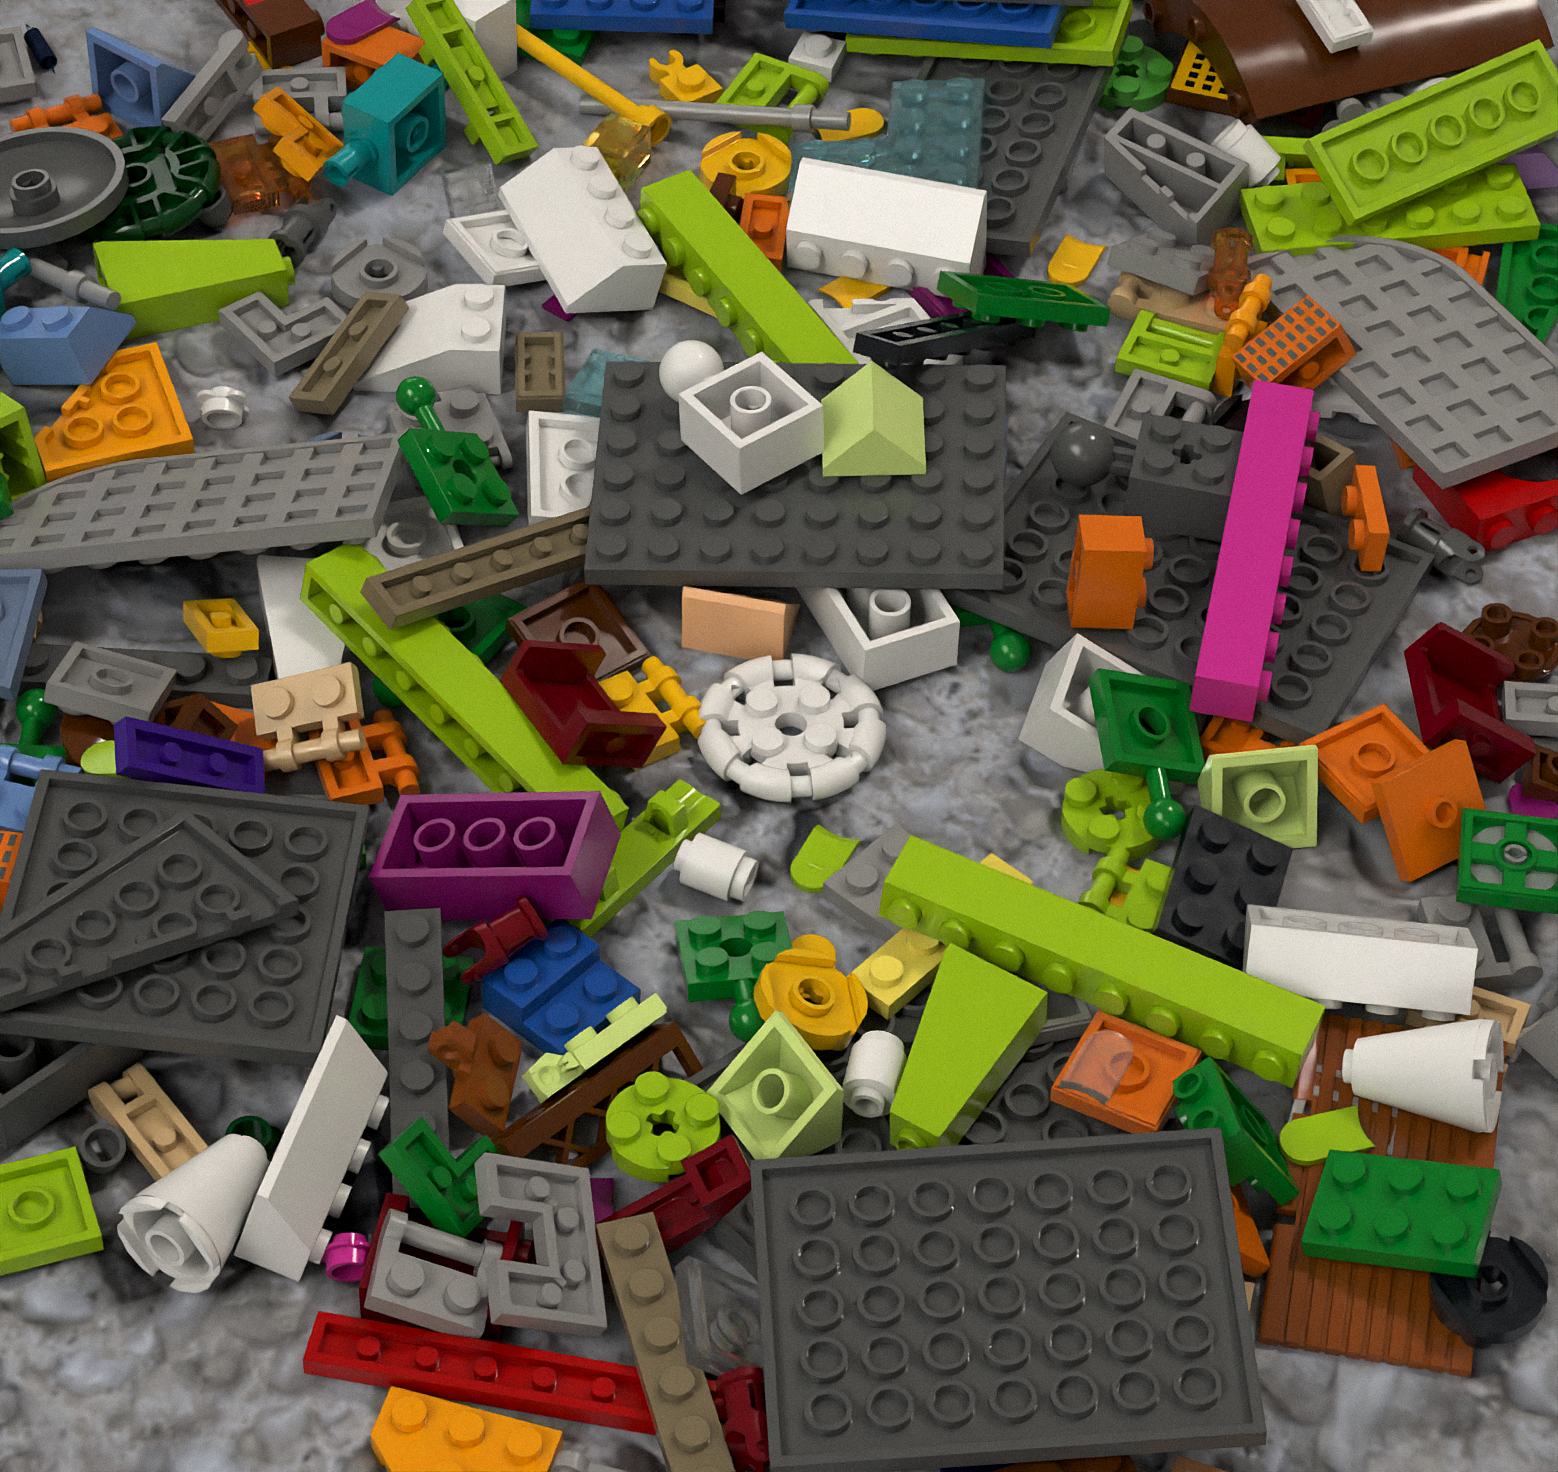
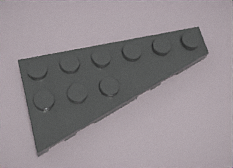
M183 809L0 927V1012L299 915V899L189 811Z

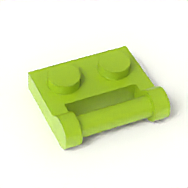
M755 52L716 101V104L776 107L787 91L792 88L799 92L787 108H793L795 104L812 105L824 98L829 90V83L823 75ZM729 123L756 133L771 135L782 141L785 145L790 142L795 134L792 127Z
M1141 309L1116 357L1115 372L1131 376L1136 368L1211 392L1214 386L1217 356L1223 346L1225 332L1219 331L1218 335L1159 319L1155 312Z

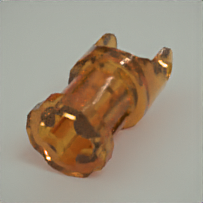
M1235 227L1222 228L1219 231L1213 232L1210 237V245L1214 250V262L1208 271L1207 282L1211 294L1215 298L1214 312L1222 320H1229L1231 313L1238 310L1240 295L1245 285L1251 283V271L1247 268L1248 253L1254 247V239L1245 230ZM1234 242L1235 247H1230V243ZM1229 308L1231 311L1224 313L1222 309Z

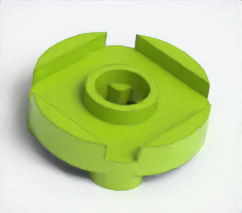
M1102 768L1073 778L1066 784L1061 813V827L1068 841L1079 851L1089 855V849H1093L1097 852L1106 853L1107 856L1111 847L1122 846L1130 853L1129 861H1133L1152 853L1161 842V840L1150 836L1143 824L1144 811L1151 803L1146 777L1108 772ZM1107 810H1118L1124 813V818L1117 819L1113 814L1104 815Z
M656 1071L646 1072L638 1076L635 1084L622 1090L613 1099L606 1114V1141L612 1149V1158L615 1163L627 1174L647 1182H669V1175H679L685 1172L681 1161L720 1140L719 1103L716 1098L690 1082L676 1078H667L664 1074ZM660 1123L670 1124L676 1132L665 1131L661 1136L653 1134V1125Z

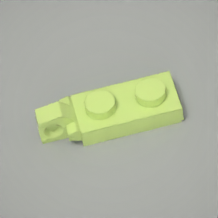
M654 993L640 1004L632 996L606 1015V1018L611 1023L607 1028L597 1034L592 1026H589L564 1045L568 1052L563 1056L546 1052L521 1077L538 1098L537 1100L543 1103L581 1076L589 1068L655 1023L667 1013V1007L657 993Z

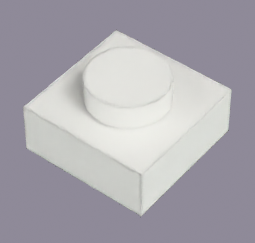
M804 31L790 54L788 63L817 72L831 83L846 57V41Z

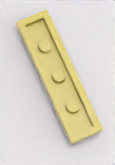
M990 853L980 862L985 866L1033 885V880L993 853ZM902 928L852 971L865 989L868 1006L889 1020L935 980L947 946L940 940L912 929Z

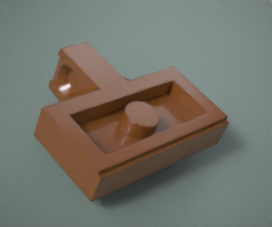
M486 1013L469 1020L467 1028L453 1021L448 1026L437 1031L434 1030L431 1032L427 1051L453 1070L455 1082L448 1110L482 1136L487 1135L488 1138H492L505 1129L524 1043Z

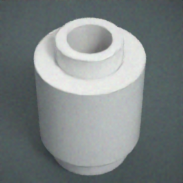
M1240 119L1227 126L1211 144L1213 147L1249 163L1248 188H1252L1254 185L1256 187L1267 186L1280 172L1276 166L1281 159L1280 155L1251 124L1245 126Z
M698 833L693 841L685 839L682 842L674 862V870L680 871V884L727 902L731 898L742 902L747 898L759 867V861L749 858L748 851L702 833Z
M869 1031L863 1034L860 1040L853 1045L842 1089L844 1090L843 1102L856 1114L873 1118L890 1113L907 1062L904 1045L898 1037L885 1031Z

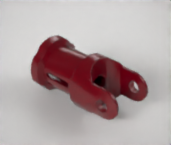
M521 895L515 899L514 907L492 921L486 923L481 920L450 940L444 946L442 953L446 958H452L470 947L479 948L485 952L483 959L467 969L461 977L464 985H472L509 963L508 956L536 938L543 941L549 937V934L530 902Z
M737 1367L721 1374L716 1380L715 1385L717 1395L724 1400L727 1421L723 1425L724 1441L727 1443L730 1456L733 1458L735 1472H745L744 1469H750L753 1472H765L763 1463L769 1462L770 1459L764 1371L759 1367Z

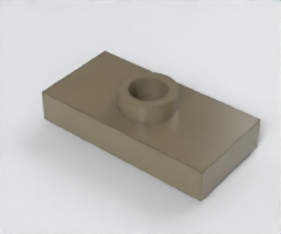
M564 332L515 333L516 412H528L529 410L541 412L566 411Z

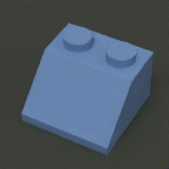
M94 27L86 30L92 93H98L103 109L136 127L165 126L161 119L196 76L128 40Z
M64 305L41 308L14 307L2 316L0 322V364L11 385H91L135 326L136 321L133 315L95 307H67Z

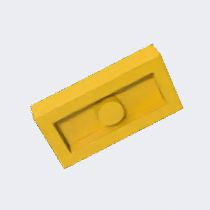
M234 598L183 601V621L207 653H211L219 658H235L241 656L243 651L259 650V629Z

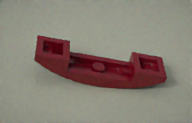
M730 1134L681 1161L686 1174L595 1223V1226L604 1222L653 1212L666 1254L668 1255L685 1245L722 1219L752 1190L750 1167L733 1134ZM598 1245L602 1284L609 1282V1278ZM535 1246L532 1257L534 1264H536Z

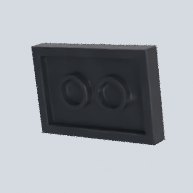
M1195 804L1187 815L1151 934L1242 971L1247 904L1277 907L1293 848Z

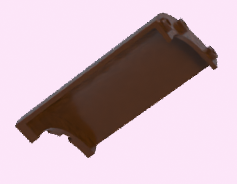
M1296 0L1143 1L1144 16L1147 22L1153 25L1156 37L1163 36L1168 32H1175L1185 36L1201 50L1223 84L1228 95V107L1231 115L1235 119H1240L1245 126L1249 124L1254 126L1262 119L1339 101L1348 97L1360 96L1473 68L1540 39L1546 51L1554 47L1549 28L1537 0H1354L1374 29L1371 42L1334 53L1329 52Z

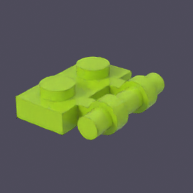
M1113 846L1106 857L1098 860L1092 872L1094 882L1090 890L1081 893L1077 904L1151 934L1171 867L1145 859L1139 873L1127 870L1126 864L1129 861L1130 853L1122 846ZM1113 891L1127 895L1122 907L1110 904L1108 901Z

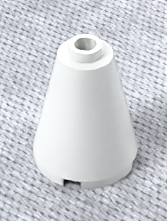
M1481 1018L1363 1037L1356 1040L1354 1049L1345 1050L1342 1063V1077L1344 1083H1351L1354 1095L1473 1132L1491 1133L1494 1131L1502 1091H1496L1498 1072L1503 1073L1504 1047L1500 1022Z
M228 1134L129 1199L119 1212V1214H123V1219L117 1225L118 1235L127 1252L151 1276H154L160 1269L167 1275L174 1277L175 1279L169 1287L190 1293H198L209 1289L223 1269L248 1218L256 1194L269 1167L264 1147L250 1136Z

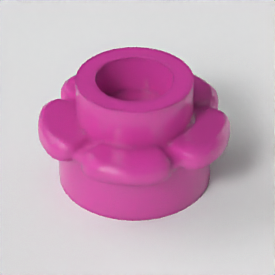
M342 1233L331 1239V1243L326 1246L321 1259L326 1264L327 1277L339 1282H357L361 1280L371 1243L367 1242L364 1235L359 1233Z

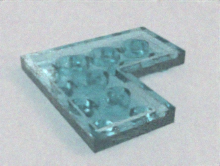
M957 77L948 80L922 81L910 79L892 82L887 139L858 138L842 141L811 140L808 142H794L787 198L788 210L791 207L799 164L803 157L979 189L986 97L985 79Z

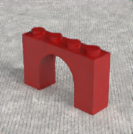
M1558 447L1550 449L1558 459ZM1415 462L1412 479L1451 528L1455 527L1469 535V538L1484 547L1485 552L1501 549L1511 543L1536 535H1544L1558 528V479L1542 482L1524 481L1510 477L1499 470H1494L1442 490ZM1470 549V550H1469V551L1471 552V554H1474V553L1477 552V551L1474 550V549Z

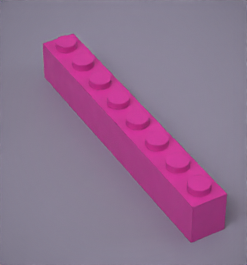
M1254 379L1189 711L1252 722L1256 701L1267 703L1273 671L1262 670L1263 662L1274 664L1280 633L1269 630L1271 624L1281 625L1287 595L1277 593V587L1288 588L1294 557L1285 556L1284 550H1295L1301 521L1292 519L1291 512L1302 514L1307 483L1297 482L1298 476L1309 477L1314 447L1304 446L1305 440L1315 442L1320 412L1311 410L1314 394L1312 389Z

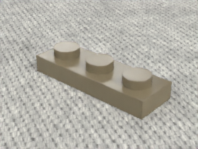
M367 291L363 293L288 397L297 411L334 415L336 410L343 405L346 396L361 375L370 367L376 354L386 340L395 332L397 325L409 310L408 305L400 294Z

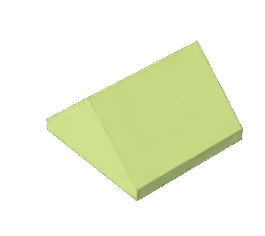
M872 360L821 400L824 418L823 477L926 474L923 397Z
M1316 745L1209 755L1197 780L1202 808L1293 849L1317 846L1318 748Z
M775 1010L706 1092L716 1098L719 1103V1113L755 1160L810 1156L841 1141L844 1090L783 1012Z

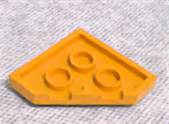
M157 342L115 351L92 384L80 385L61 406L62 415L51 427L44 426L34 437L47 483L80 471L115 462L195 453L191 431Z
M395 1386L390 1387L370 1434L371 1448L382 1466L385 1465L388 1472H551L557 1453L563 1447V1431Z

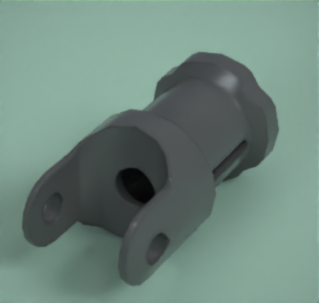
M325 197L319 205H309L304 198L298 199L284 215L282 227L269 235L268 239H275L281 256L290 257L293 268L301 265L307 255V248L321 239L335 218L337 209L334 199Z
M1415 508L1407 515L1396 535V540L1435 555L1432 567L1448 576H1453L1466 584H1475L1481 581L1483 570L1476 562L1484 558L1485 549L1480 543L1469 538V535L1455 527L1448 530L1430 520L1428 513L1421 508ZM1474 549V550H1476L1477 552L1474 553V554H1471V553L1468 552V550ZM1472 572L1475 576L1469 577L1466 574Z

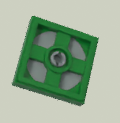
M1462 808L1459 827L1456 902L1558 914V819Z

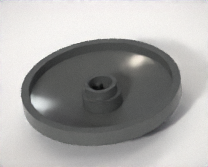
M41 127L1 136L0 250L33 248L55 243L93 227L111 214L123 200L129 184L125 159L118 145L102 134L74 127Z

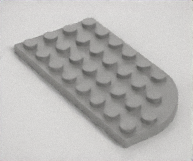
M1339 235L1326 242H1355L1353 248L1340 250L1336 245L1316 248L1315 254L1292 257L1289 250L1259 253L1232 263V279L1242 289L1248 283L1253 282L1258 274H1265L1271 278L1273 282L1270 289L1271 300L1265 312L1274 321L1305 296L1309 295L1342 325L1357 355L1330 377L1442 490L1558 447V357L1462 267L1436 252L1402 241L1372 236Z
M404 433L133 459L94 467L59 478L11 501L14 514L0 520V569H43L44 574H53L67 567L88 565L91 569H104L115 565L117 562L138 560L141 564H155L164 561L168 557L189 555L192 559H206L215 556L219 552L239 550L242 554L251 555L264 552L269 547L290 545L293 549L303 550L315 547L320 542L342 541V543L348 545L364 543L372 537H377L406 457L397 440Z

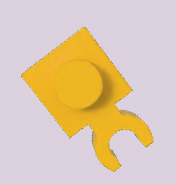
M676 50L668 51V65L658 63L655 58L649 59V77L652 81L659 84V94L665 100L716 103L723 94V88L698 64L686 68L683 65V56Z

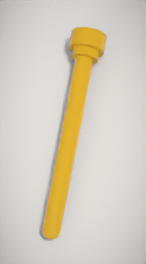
M516 23L518 47L629 121V127L632 129L633 136L647 146L654 147L664 140L671 127L670 115L655 105L638 106Z

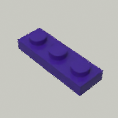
M127 716L114 724L116 775L144 781L266 794L263 748Z

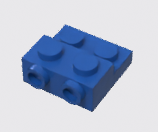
M556 919L548 926H545L549 934L548 938L543 941L537 938L513 953L509 957V963L482 979V1001L485 1010L543 1053L547 1052L563 1056L568 1052L564 1045L589 1026H592L598 1034L611 1025L606 1015L624 1001L633 996L637 1003L640 1004L641 989L600 960V945L564 919Z

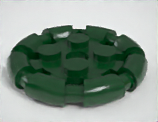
M145 126L127 129L128 134L111 139L121 149L129 176L127 192L117 208L104 221H100L93 227L75 235V237L87 243H93L95 240H99V242L146 241L147 238L163 233L167 238L188 227L203 214L202 206L213 202L220 187L221 166L216 160L215 151L204 139L186 130L176 133L172 132L169 126Z

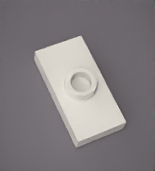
M1296 0L1330 53L1371 42L1374 29L1354 0Z

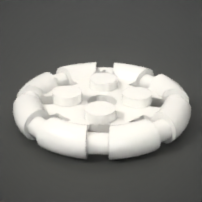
M791 653L790 659L772 660L771 655L746 661L724 674L723 683L712 684L700 702L702 706L699 709V719H704L707 723L703 726L697 742L707 764L724 781L733 780L740 784V791L765 800L791 803V798L811 797V801H815L847 790L858 783L859 774L862 771L869 772L872 770L882 753L886 740V724L880 720L884 714L883 708L873 690L856 674L847 676L841 672L839 664L816 656ZM792 680L793 685L775 687L774 681ZM829 690L837 694L832 700L830 699ZM739 697L740 699L744 700L746 704L743 706L742 704L735 701V699ZM796 727L803 732L799 735L788 736L782 734L780 729ZM836 754L837 757L832 759L831 757ZM751 757L758 761L751 766L748 765L751 762Z

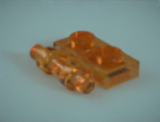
M253 133L208 143L215 151L216 160L220 163L221 186L226 190L231 199L234 215L280 206L279 193L286 192L292 196L295 202L303 198L307 202L310 201L312 197L309 189L311 180L307 182L304 178H298L290 174L282 166L281 158L272 151L283 136H277L272 133L268 138V143L259 145ZM269 166H274L276 169L269 170Z

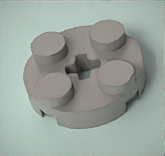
M383 237V245L373 244L367 246V239L352 242L342 248L332 261L331 286L333 298L352 310L365 291L400 294L405 302L423 296L428 290L425 259L415 246L396 238ZM385 275H388L387 277H384V278H373V277H383V276H385Z

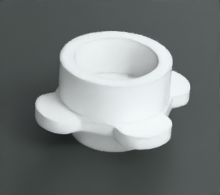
M218 386L211 390H202L197 393V401L203 405L200 408L202 421L209 427L222 430L233 429L242 423V419L249 416V408L244 406L246 394L231 387Z

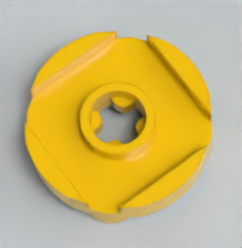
M742 131L725 133L712 139L704 146L702 160L699 165V180L710 191L718 172L737 176L736 196H741L743 203L745 193L782 196L792 187L791 152L782 141L768 134L757 132V139L742 138Z
M802 948L785 950L777 954L773 962L766 964L755 983L753 993L759 1014L765 1022L775 1010L783 1012L813 1050L842 1051L846 1049L867 1014L868 1000L863 985L852 972L847 979L842 972L833 968L837 961L836 959L819 951ZM802 994H809L811 1000L819 1005L809 1003L802 997Z

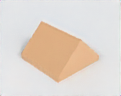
M684 586L682 593L681 647L749 660L771 655L772 660H784L799 614L800 604L701 586Z

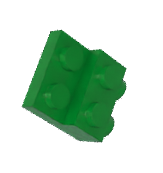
M1210 1056L1172 1081L1173 1093L1181 1102L1180 1105L1175 1107V1111L1187 1130L1221 1127L1229 1184L1232 1187L1246 1179L1256 1192L1259 1193L1266 1189L1281 1206L1300 1195L1290 1168L1280 1151L1279 1143L1269 1120Z

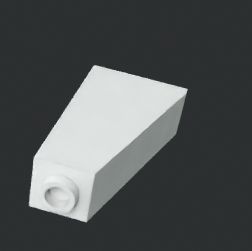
M258 555L257 558L260 600L270 654L273 660L275 680L351 662L353 652L299 599L306 563L315 558Z

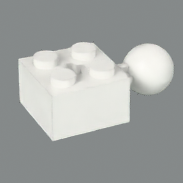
M697 340L679 342L672 346L663 356L659 367L660 382L668 396L679 402L681 440L741 495L823 453V405L763 352L724 370L719 354L708 344Z

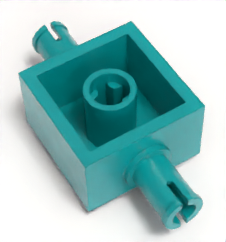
M397 53L385 65L376 69L373 75L357 90L346 96L341 107L344 146L323 163V166L326 167L323 169L324 174L330 182L337 186H345L353 178L393 196L447 146L445 92L451 87L436 62L429 67Z

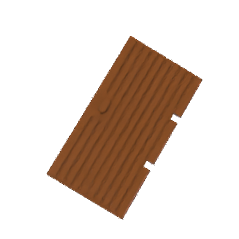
M1335 1014L1323 1015L1317 1038L1294 1084L1292 1103H1294L1295 1099L1306 1100L1305 1106L1311 1107L1310 1115L1293 1113L1292 1120L1352 1106L1353 1096H1356L1353 1094L1351 1083H1344L1342 1075L1341 1078H1337L1336 1070L1342 1071L1344 1052L1346 1049H1354L1358 1038L1419 1029V1027H1403V1025L1393 1023L1383 1024V1022L1373 1020L1363 1021L1361 1018H1344V1016ZM1503 1041V1047H1504V1065H1505V1056H1506L1507 1041ZM1317 1064L1323 1066L1322 1073L1316 1072ZM1504 1071L1503 1073L1498 1072L1496 1091H1502ZM1314 1085L1320 1087L1318 1097L1313 1096ZM1334 1091L1339 1092L1338 1102L1332 1101ZM1359 1097L1358 1117L1361 1127L1368 1139L1374 1140L1373 1144L1376 1146L1372 1151L1369 1150L1364 1154L1390 1156L1387 1155V1147L1390 1145L1396 1124L1393 1153L1390 1157L1493 1169L1499 1115L1493 1132L1477 1133L1402 1109H1398L1397 1118L1392 1117V1106L1379 1102L1377 1112H1373V1101ZM1285 1158L1300 1191V1195L1283 1206L1277 1202L1276 1212L1278 1214L1296 1217L1295 1226L1282 1223L1274 1224L1269 1256L1270 1267L1267 1270L1258 1342L1273 1346L1283 1345L1285 1348L1291 1349L1301 1348L1304 1351L1316 1353L1325 1352V1354L1334 1356L1344 1355L1346 1358L1360 1360L1362 1358L1366 1359V1361L1377 1363L1386 1362L1389 1365L1401 1367L1405 1365L1413 1369H1429L1428 1371L1438 1373L1447 1372L1450 1375L1470 1378L1474 1348L1467 1346L1461 1339V1336L1454 1334L1446 1328L1434 1313L1428 1293L1430 1272L1304 1256L1301 1239L1326 1162L1302 1166L1294 1164ZM1480 1278V1279H1477V1282H1478L1477 1291H1478L1479 1293H1480V1288H1481V1278Z

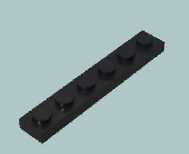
M967 311L857 332L853 353L870 357V361L872 360L885 370H899L901 364L923 365L926 359L944 361L947 360L950 354L969 356L971 350L974 349L992 351L994 345L1015 346L1018 340L1035 337L1036 327L1018 324L1015 322V318L1001 317L1000 323L981 322L971 318L972 312Z

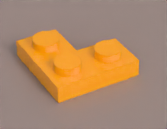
M279 86L262 95L252 108L261 117L260 121L268 131L274 135L283 136L272 150L281 158L282 166L290 174L298 178H304L307 182L321 174L323 169L326 168L323 166V163L344 146L339 139Z

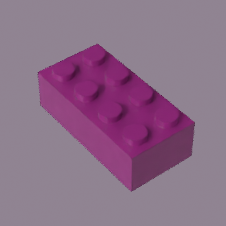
M600 791L400 795L369 879L386 911L440 908L442 920H493L514 907L515 899L523 895L530 902L540 919H592L621 834Z

